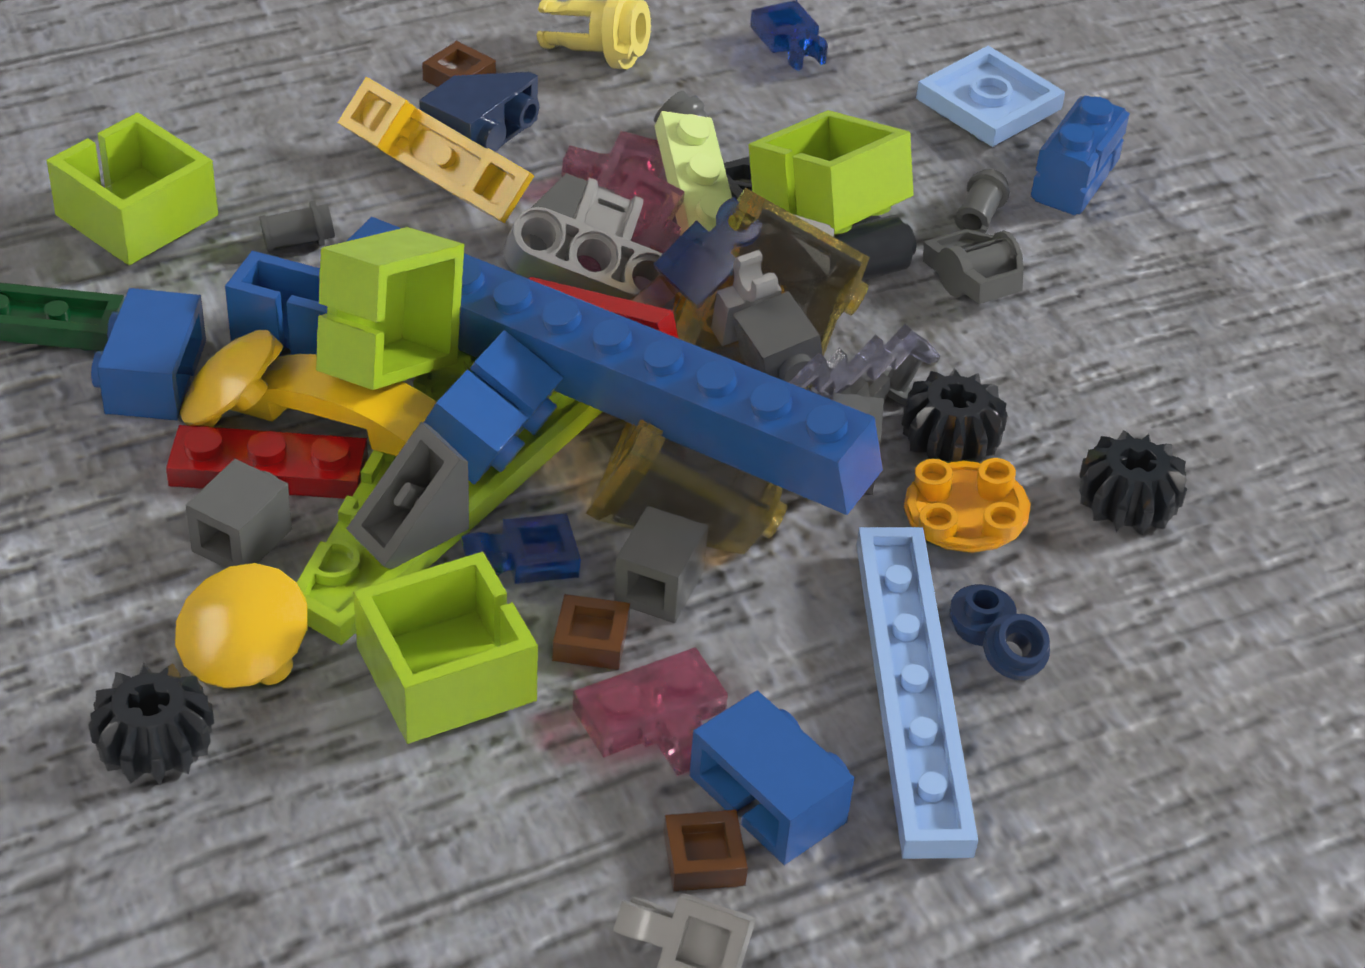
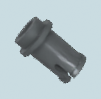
M984 169L973 174L967 183L968 194L954 219L956 226L960 230L968 229L985 233L996 210L1004 206L1009 199L1008 181L1001 172L994 169Z
M310 201L309 208L266 217L265 215L259 216L267 253L273 252L276 249L315 241L318 242L319 246L325 245L324 239L335 237L328 204L317 206L315 201Z

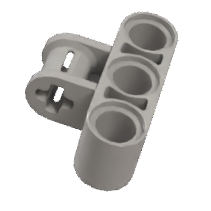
M588 178L573 218L547 208H528L520 213L505 241L503 251L509 267L526 278L535 277L630 300L641 291L634 284L632 277H644L651 282L664 270L669 269L673 265L668 257L660 252L631 241L644 199L634 196L629 200L598 187L597 180ZM531 234L538 236L546 244L547 250L538 251L531 249L524 243L522 235ZM585 255L592 257L599 263L601 271L591 272L586 270L578 262L577 256Z

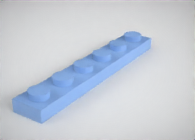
M859 527L856 547L902 859L974 858L978 836L923 527Z

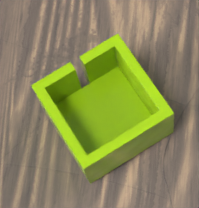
M826 110L748 144L754 208L776 214L778 217L794 214L828 224L831 228H834V234H841L849 231L853 224L870 216L885 214L891 210V206L914 196L910 131Z
M138 112L97 133L105 188L101 184L96 144L89 138L46 160L55 215L129 266L218 216L213 160Z
M405 227L322 247L319 270V304L327 306V314L318 316L316 371L375 390L457 364L464 244Z
M483 551L353 591L357 648L407 744L537 701L538 645L513 602L507 604V592Z

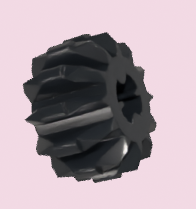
M955 368L949 376L930 371L926 381L913 382L912 389L908 393L901 419L903 435L907 436L910 441V451L917 453L926 452L928 459H940L949 463L957 461L981 463L983 457L995 455L997 447L1001 445L1008 417L1006 412L1007 403L999 398L998 386L981 384L979 373L965 377L960 376Z
M1124 430L1117 440L1101 436L1097 446L1094 449L1088 450L1087 457L1082 461L1079 473L1081 478L1079 489L1081 494L1080 504L1092 508L1093 521L1110 520L1114 522L1116 532L1123 526L1133 527L1140 535H1143L1149 526L1165 529L1168 521L1172 519L1173 515H1177L1179 507L1183 506L1187 493V488L1185 487L1187 481L1185 472L1186 461L1173 456L1172 444L1156 445L1152 443L1149 433L1143 439L1133 438Z
M143 663L138 675L130 677L115 672L112 688L96 691V700L93 704L94 711L90 713L89 731L91 742L96 744L100 760L105 764L107 771L122 769V773L127 777L130 784L143 774L148 773L161 785L166 771L175 769L189 774L191 764L193 763L192 757L208 755V746L211 743V725L215 723L212 703L208 702L207 695H204L203 687L199 684L197 675L181 677L174 664L169 665L160 673H155Z

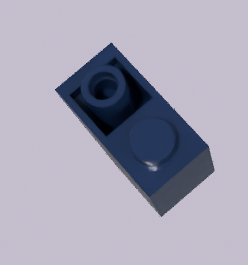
M531 72L453 76L419 100V109L484 148H490L496 152L501 146L537 121L540 109L538 101V75Z

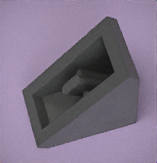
M420 422L346 529L384 567L394 569L468 530V461L430 425Z

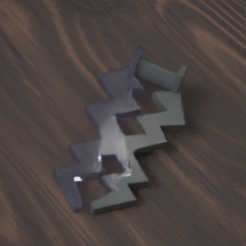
M904 324L885 345L883 340L875 334L849 363L847 354L840 348L828 361L818 352L789 383L805 388L812 382L819 395L833 400L834 393L857 394L860 396L884 398V400L889 397L906 406L907 396L911 390L909 385L922 362L928 364L936 363L941 356L928 340L916 334ZM888 366L892 367L890 372L886 371ZM865 371L867 376L874 381L869 387L868 382L861 377Z

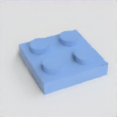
M988 45L918 81L916 99L935 110L942 117L949 119L973 134L980 141L994 147L1061 110L1065 91Z

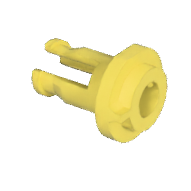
M541 0L539 3L538 11L540 13L590 17L589 34L538 31L536 34L537 40L544 49H551L557 45L575 51L603 52L608 65L614 69H630L635 64L637 58L643 56L647 50L651 32V17L649 7L644 0H568L565 2Z

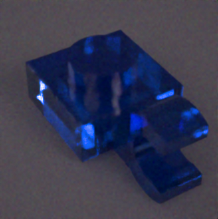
M567 513L503 519L502 534L476 532L461 537L465 557L483 551L498 577L503 572L511 570L514 584L579 578L581 557Z

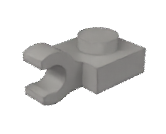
M759 250L737 257L734 261L733 286L717 291L711 330L722 346L738 341L733 317L734 313L780 295L782 292L775 273L762 274V254Z
M688 894L678 897L674 913L650 901L632 897L630 902H621L613 931L662 947L657 968H741L756 918Z

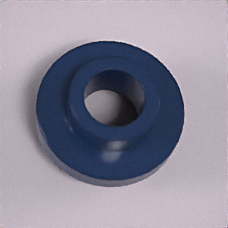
M975 584L963 587L954 594L949 614L956 633L963 640L974 645L983 646L984 635L989 626L1001 616L1017 614V609L1012 598L1004 591L989 585Z
M1008 614L999 617L989 626L984 635L983 649L988 662L998 673L1013 680H1026L1036 676L1046 666L1050 656V638L1044 625L1036 618L1027 614ZM1007 642L1015 643L1021 649L1022 657L1015 654Z

